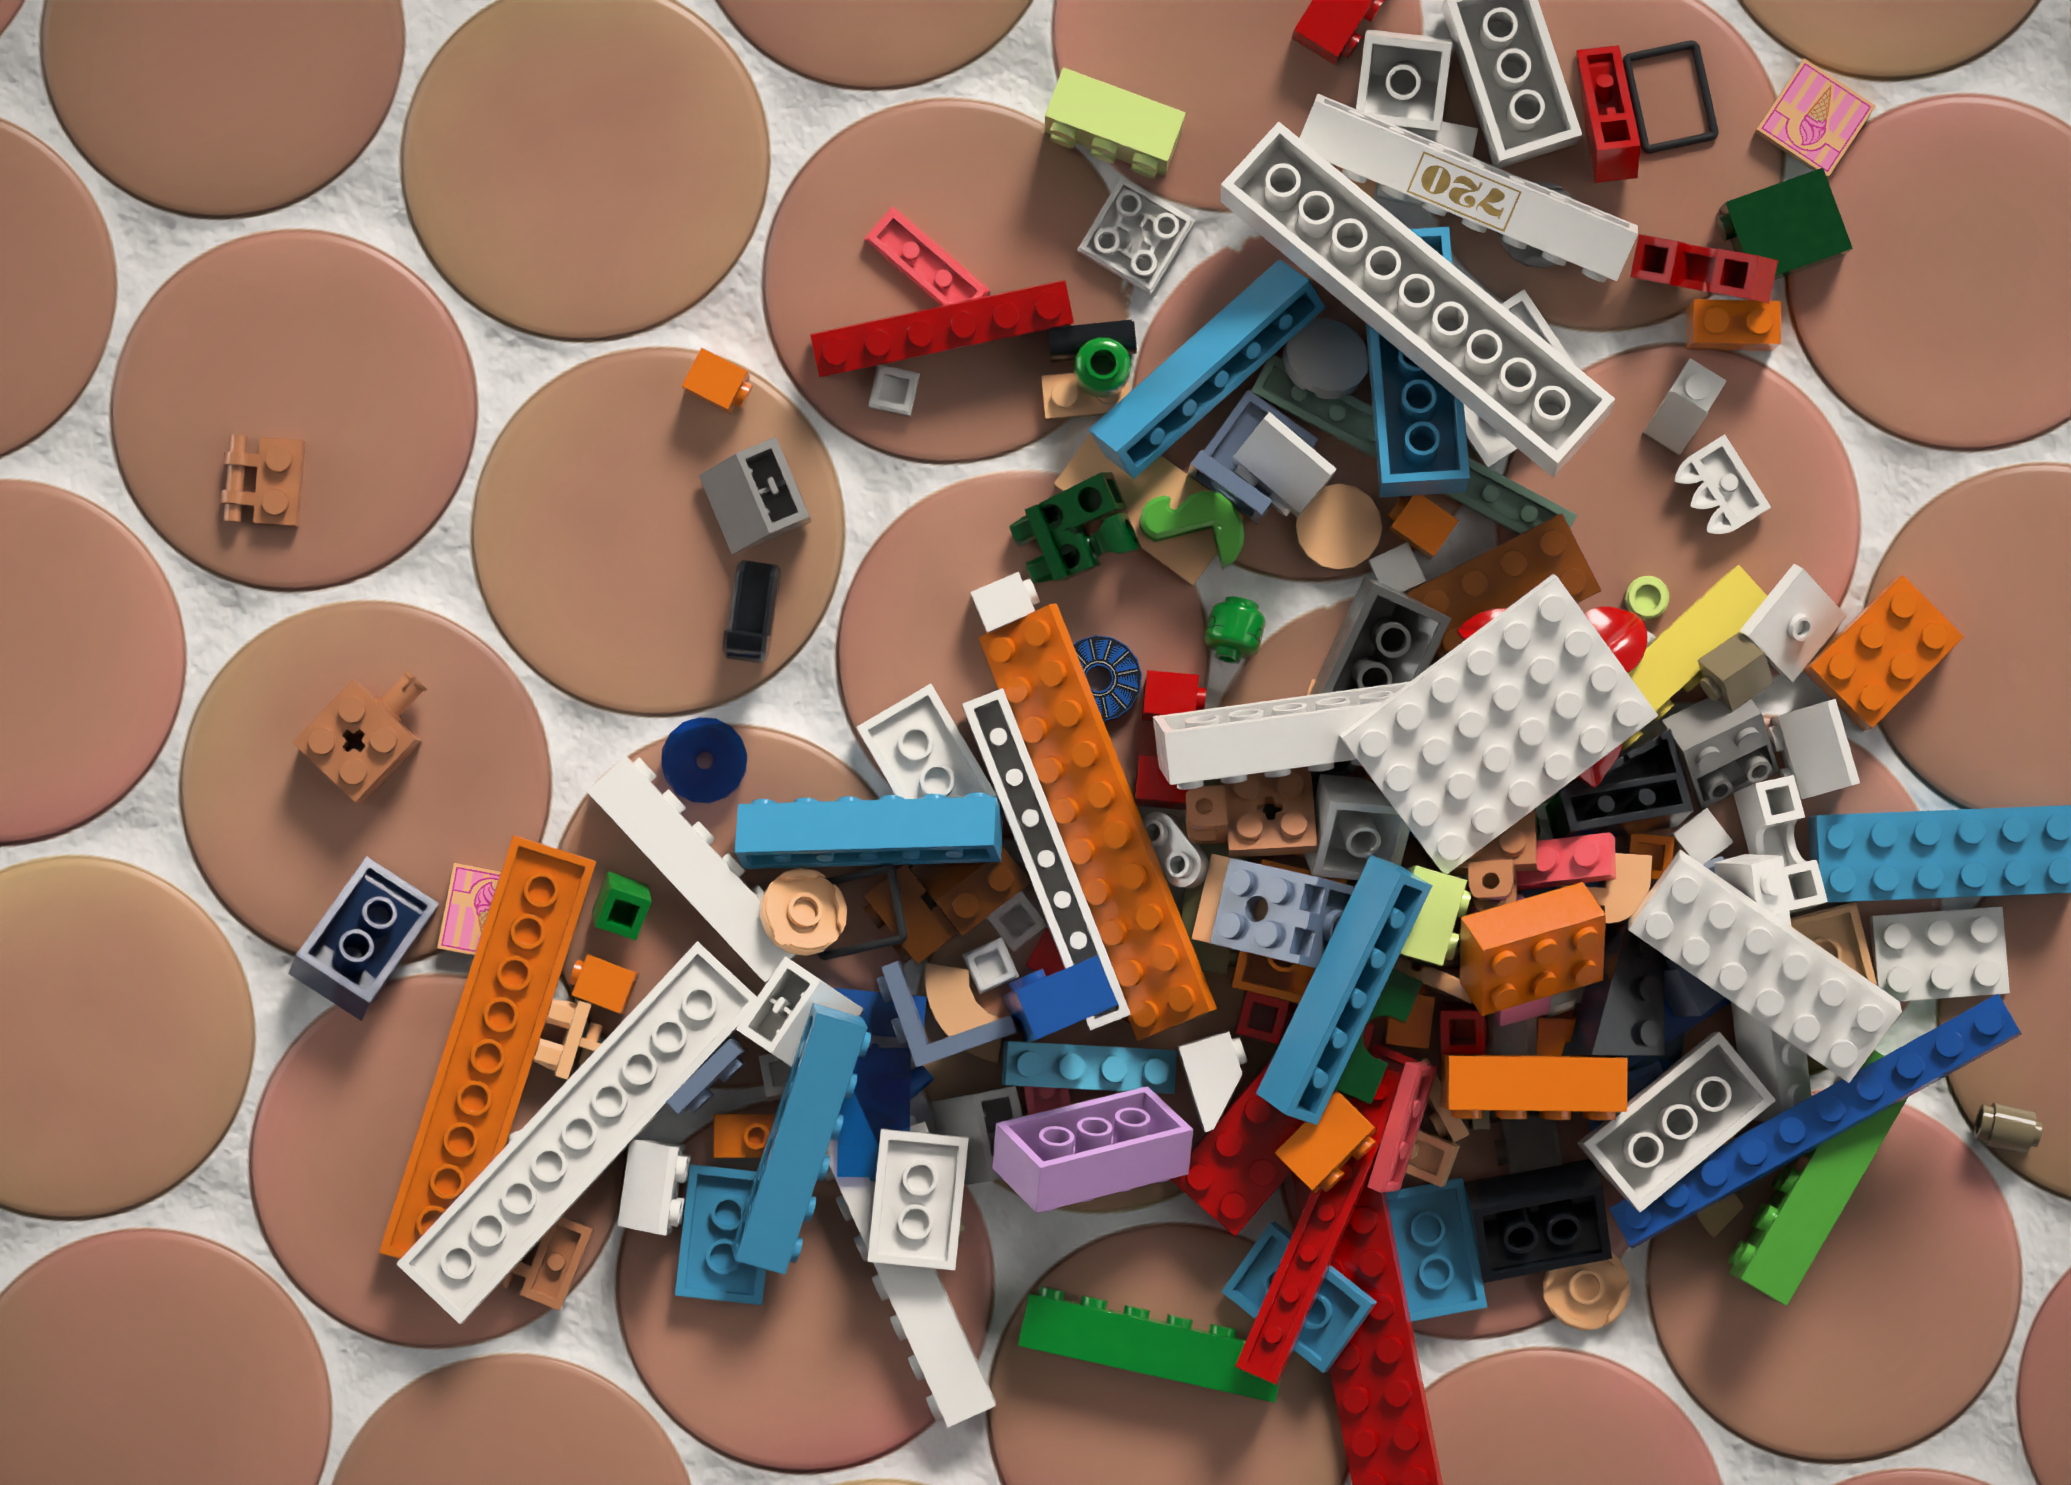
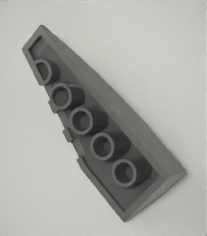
M1364 576L1309 695L1412 681L1429 667L1451 618L1396 589ZM1351 760L1335 762L1334 768L1330 770L1311 771L1313 800L1320 774L1348 776L1359 765H1352ZM1269 803L1265 804L1262 813H1265L1267 820L1275 819V814L1282 810Z

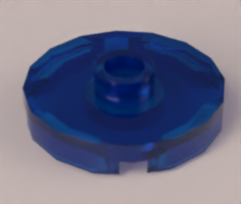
M699 717L681 723L669 734L662 748L661 766L666 782L676 794L694 803L711 804L726 799L740 787L747 773L748 754L743 739L732 726L716 718ZM702 753H710L713 757V763L707 769H702L697 764L698 756Z

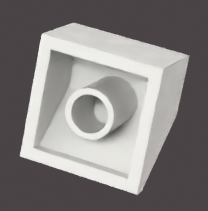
M1367 29L1356 110L1395 126L1441 131L1453 39Z
M1270 412L1240 447L1231 461L1237 466L1233 471L1237 476L1253 487L1258 484L1270 494L1268 498L1273 500L1271 503L1273 508L1284 516L1291 512L1297 518L1336 471L1333 465Z
M1836 699L1771 718L1773 726L1768 727L1769 739L1774 752L1781 751L1785 768L1780 769V776L1782 778L1794 775L1800 800L1860 783Z
M1320 774L1314 797L1317 853L1304 854L1311 875L1359 880L1370 855L1401 866L1410 829L1378 786L1364 778Z
M1223 1031L1176 1046L1202 1130L1205 1132L1214 1130L1242 1076L1240 1065L1247 1063L1240 1037L1231 1039L1229 1031Z

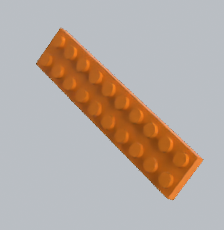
M1057 603L1046 605L1027 614L1025 617L978 637L998 689L1003 688L1130 1010L1131 1015L1128 1016L1137 1041L1216 1010L1217 1007Z
M516 835L512 836L379 1253L401 1259L505 1148L597 861Z

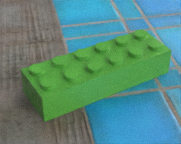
M1873 1050L1860 1069L1884 1057V1055ZM1908 1098L1798 1157L1792 1162L1790 1167L1782 1166L1771 1187L1776 1189L1770 1202L1768 1205L1762 1202L1751 1218L1750 1225L1754 1229L1746 1243L1740 1240L1732 1250L1728 1258V1263L1732 1267L1728 1274L1770 1299L1787 1306Z

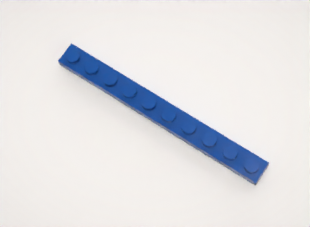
M1996 994L1860 1069L1850 1083L1842 1079L1722 1145L1643 1211L1638 1212L1626 1199L1609 1209L1628 1245L1633 1249L2019 1037L2022 1033L2000 995Z

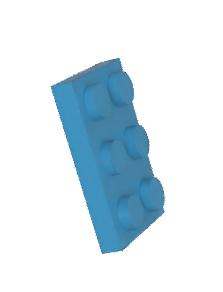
M690 1164L675 1296L756 1305L763 1304L767 1269L735 1261L731 1249L757 1171Z
M1463 1178L1448 1179L1443 1187L1427 1183L1401 1188L1399 1191L1386 1192L1411 1322L1486 1308L1487 1301Z
M1276 1221L1269 1223L1221 1291L1255 1319L1292 1237V1234ZM1330 1265L1293 1350L1322 1373L1329 1371L1377 1302Z

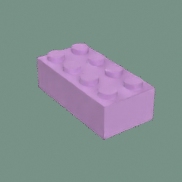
M1146 1086L996 1123L992 1168L1035 1213L1049 1212L1058 1207L1078 1202H1088L1097 1197L1117 1192H1127L1132 1188L1156 1182H1166L1171 1178L1189 1174L1193 1129L1155 1092Z

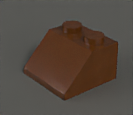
M1003 845L1001 862L915 864L910 868L963 937L1031 884V881Z

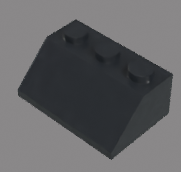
M1590 1159L1464 1182L1483 1283L1612 1259L1603 1186L1597 1169Z

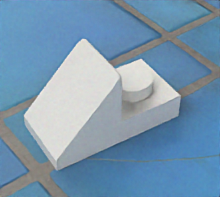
M1690 358L1643 433L1677 455H1680L1709 414L1708 410L1727 381Z

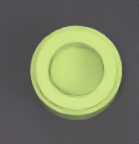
M1639 577L1631 582L1625 591V606L1629 612L1637 614L1642 620L1654 619L1666 610L1669 604V591L1666 585L1656 577Z

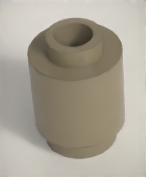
M1992 1103L1991 1106L1981 1105L1975 1120L1974 1138L1983 1140L1986 1146L2027 1154L2031 1146L2037 1147L2039 1145L2043 1125L2042 1122L2037 1121L2035 1111L1998 1103Z

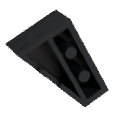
M1671 729L1617 759L1597 787L1592 788L1579 779L1559 790L1545 806L1553 839L1608 832L1614 837L1677 827L1693 811Z
M1628 923L1605 924L1603 981L1585 986L1581 1003L1575 1004L1572 1016L1577 1019L1571 1041L1565 1042L1562 1056L1665 1055L1664 955L1628 930Z

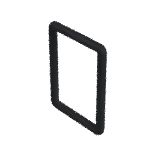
M1690 40L1626 54L1623 57V65L1640 145L1644 152H1660L1712 141L1718 137L1719 130L1701 49L1696 41ZM1692 49L1710 132L1649 145L1631 62Z
M884 864L825 879L830 881L832 885L888 873L899 935L830 951L824 950L821 953H817L820 959L830 960L903 943L907 939V928L897 874L893 865Z

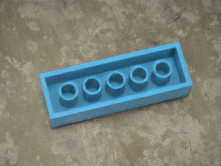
M1449 227L1410 229L1452 264ZM1366 323L1379 498L1467 492L1470 472L1464 403Z
M2071 805L1833 814L1808 817L1810 861L1817 860L1828 901L1826 903L2071 893Z

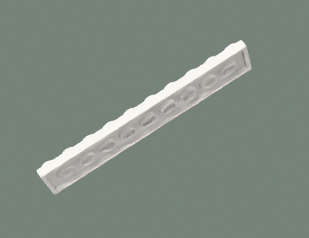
M697 941L397 1262V1265L459 1324H463L625 1150L629 1143L666 1106V1101L733 1034L757 996Z

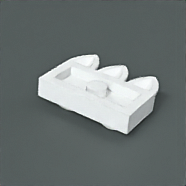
M1725 434L1686 458L1677 470L1675 476L1676 483L1692 484L1701 482V485L1692 497L1690 505L1692 508L1709 509L1717 507V510L1708 522L1706 529L1708 533L1725 534L1733 532L1771 508Z

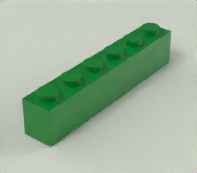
M1039 1286L1038 1293L1029 1291L1018 1346L1273 1403L1276 1401L1279 1384L1278 1386L1235 1367L1247 1340L1234 1337L1236 1329L1217 1324H1210L1209 1331L1192 1327V1319L1167 1314L1166 1321L1149 1318L1150 1310L1131 1305H1125L1123 1312L1107 1309V1300L1082 1295L1081 1303L1064 1299L1065 1291L1051 1287Z

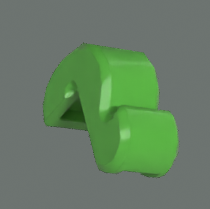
M1200 491L1192 494L1176 510L1171 509L1169 506L1170 497L1163 495L1150 500L1142 509L1139 521L1140 529L1153 542L1212 528L1222 570L1235 562L1243 547L1244 528L1242 519L1234 503L1219 492Z

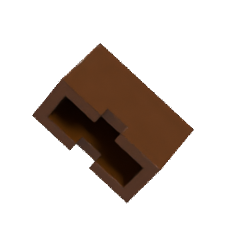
M903 865L896 871L907 928V939L903 943L892 945V947L905 963L913 958L916 964L919 965L957 936L959 932L938 905L930 910L921 898L927 893V890L909 867ZM886 878L864 895L870 904L863 909L879 929L886 924L896 936L899 933L889 879Z

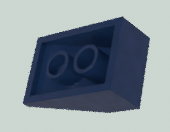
M366 856L296 954L288 974L362 1021L428 923L439 903Z

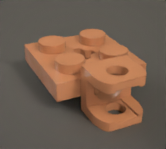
M1308 766L1291 768V774L1287 776L1265 777L1264 772L1248 774L1247 780L1243 782L1202 786L1190 789L1186 793L1187 838L1193 843L1221 844L1228 841L1229 858L1317 853L1312 776ZM1270 803L1274 804L1275 807H1279L1282 811L1275 814V819L1267 820L1265 813H1258V809Z
M1536 808L1449 873V875L1468 874L1469 888L1477 912L1517 901L1516 872L1538 870ZM1498 899H1502V900H1501L1500 902H1498V903H1490V902L1488 901V900H1498Z

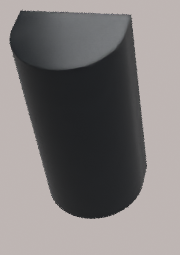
M1132 319L1054 327L1047 330L1051 363L1075 360L1080 348L1084 344L1099 337L1111 338L1121 343L1128 354H1137L1135 324Z

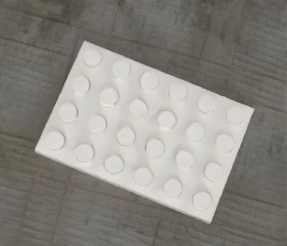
M1552 574L1339 736L1440 871L1448 874L1658 717V714L1559 578Z

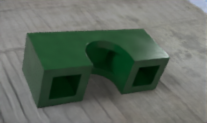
M1392 969L1366 1025L1372 1019L1379 1016L1388 1017L1400 1023H1406L1423 982ZM1363 1031L1335 1090L1363 1103L1371 1104L1388 1063L1368 1053L1363 1044Z

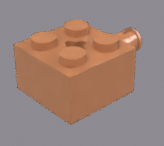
M406 670L402 677L380 698L378 695L375 697L360 682L352 679L292 743L355 803L363 804L422 743L401 722L402 718L400 715L423 691L427 690V687L421 681L416 680L417 678L409 670ZM353 733L357 735L365 734L361 740L365 745L362 751L349 749L352 745L349 738Z

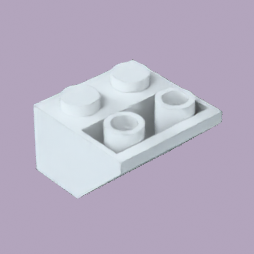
M785 956L736 1030L792 1067L813 1003L861 1017L865 1009Z
M635 1138L629 1143L618 1226L666 1236L673 1231L674 1226L678 1227L679 1224H682L685 1198H678L679 1185L688 1181L691 1155L684 1154L685 1144Z

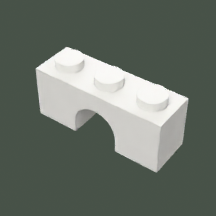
M1794 775L1755 783L1734 792L1749 854L1783 856L1789 913L1807 910L1828 902L1817 860L1805 861L1799 854L1795 844V824L1799 819L1804 818L1805 815Z

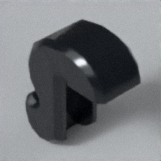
M742 560L737 564L728 629L724 630L722 651L727 659L763 663L767 660L772 641L776 600L781 577V569L777 565Z

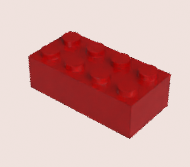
M1275 1053L1222 1113L1214 1130L1207 1131L1191 1149L1189 1174L1170 1179L1235 1237L1292 1172L1276 1156L1275 1152L1306 1122L1285 1115L1256 1094Z

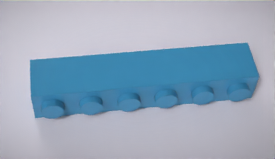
M1281 259L1275 262L1088 429L1104 455L1135 479L1325 309L1310 280Z
M980 792L969 793L965 797L947 798L941 794H927L922 799H904L897 795H885L880 797L879 800H861L857 797L844 796L836 801L819 802L813 798H798L790 803H776L769 799H756L751 804H738L735 854L744 869L1001 862L1003 812L996 796Z
M1370 855L1256 1092L1257 1095L1285 1115L1318 1125L1433 885L1402 866Z
M812 1004L731 1248L735 1261L784 1275L786 1274L789 1262H797L803 1239L798 1237L803 1221L810 1222L816 1205V1197L812 1196L816 1181H823L828 1171L830 1156L825 1154L830 1139L835 1141L838 1139L843 1125L844 1116L839 1114L844 1098L850 1100L855 1090L857 1074L853 1073L857 1058H864L869 1048L871 1033L866 1032L868 1027L863 1017L819 1004Z

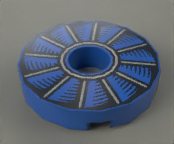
M1095 635L1078 640L1073 646L1085 676L1094 667H1103L1111 675V684L1107 689L1103 691L1091 689L1103 721L1120 717L1133 706L1140 693L1142 673L1138 659L1127 645L1113 637Z

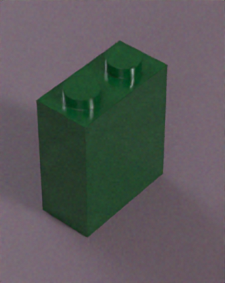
M1823 168L1727 201L1719 209L1721 215L1717 216V225L1724 241H1731L1735 252L1758 255L1778 261L1774 280L1845 256L1853 249Z

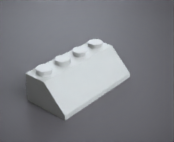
M1713 1032L1627 1102V1112H1616V1120L1603 1121L1577 1144L1602 1175L1638 1212H1641L1776 1100L1720 1032Z

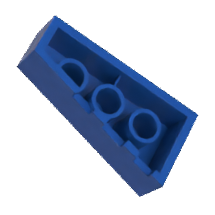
M1098 955L1047 977L1043 969L1009 983L1012 992L1003 995L1022 1042L1040 1039L1118 1005Z

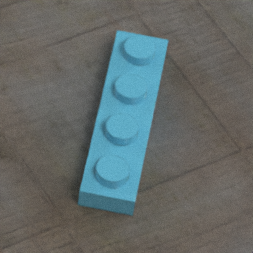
M1004 1041L1001 1085L1129 1091L1148 1086L1155 1093L1175 1094L1177 1050Z

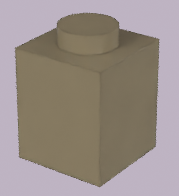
M1740 632L1697 660L1703 676L1700 680L1703 691L1712 701L1719 700L1731 711H1734L1774 683L1765 652Z

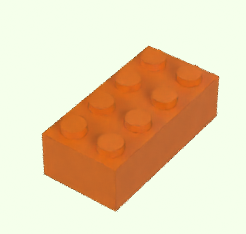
M1441 1054V1107L1451 1110V1117L1462 1119H1482V1110H1495V1117H1500V1119H1527V1111H1539V1118L1571 1120V1111H1583V1118H1589V1120H1616V1112H1627L1628 1058L1617 1056Z

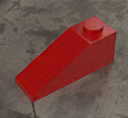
M1620 46L1577 50L1576 58L1587 146L1595 183L1636 179L1638 178L1641 145Z

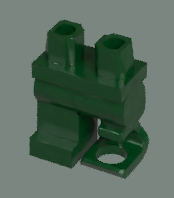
M1101 472L1039 504L1025 509L1026 515L1009 526L1013 538L1019 547L1037 540L1041 548L1042 556L1026 562V569L1033 584L1052 580L1054 582L1065 581L1101 565L1099 561L1100 556L1109 552L1121 554L1142 549L1127 513L1115 514L1126 509L1127 506L1112 472ZM1112 515L1104 520L1100 529L1093 533L1092 536L1088 534L1085 525Z

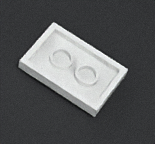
M932 684L925 686L856 727L897 796H901L904 799H922L927 794H941L947 798L965 797L969 793L980 792L997 797Z
M2003 907L1869 916L1873 966L1877 986L1898 1001L2010 993Z
M881 1129L867 1262L955 1270L968 1137Z

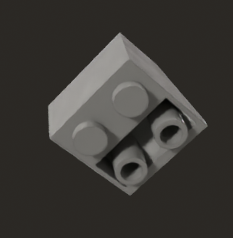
M776 437L740 451L699 475L732 555L812 522Z
M1708 697L1662 720L1665 731L1669 729L1672 731L1683 774L1701 809L1733 795L1734 792L1758 783L1779 772L1763 715L1752 699L1731 711L1719 700L1714 702Z
M1006 1086L931 1102L937 1134L969 1138L964 1185L1002 1179L992 1168L996 1123L1023 1117L1017 1087Z

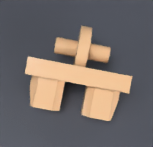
M577 998L574 1003L566 1000L552 999L545 1022L564 1027L566 1031L561 1044L540 1038L533 1061L553 1070L552 1073L557 1077L568 1080L578 1046L583 1047L578 1064L582 1065L602 1044L598 1041L603 1025L591 1022L586 1038L581 1037L591 1008L589 1002Z

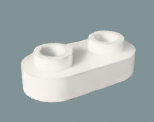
M1152 812L1145 816L1143 822L1166 880L1170 884L1182 888H1195L1206 879L1209 860L1199 844L1188 840L1187 829L1176 816L1163 812ZM1156 827H1159L1160 836L1155 840L1153 837ZM1183 858L1185 860V868L1180 872L1178 863Z

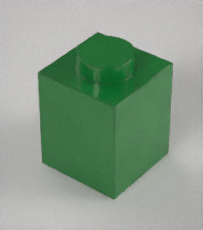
M607 871L592 908L595 927L636 941L652 902L648 885Z

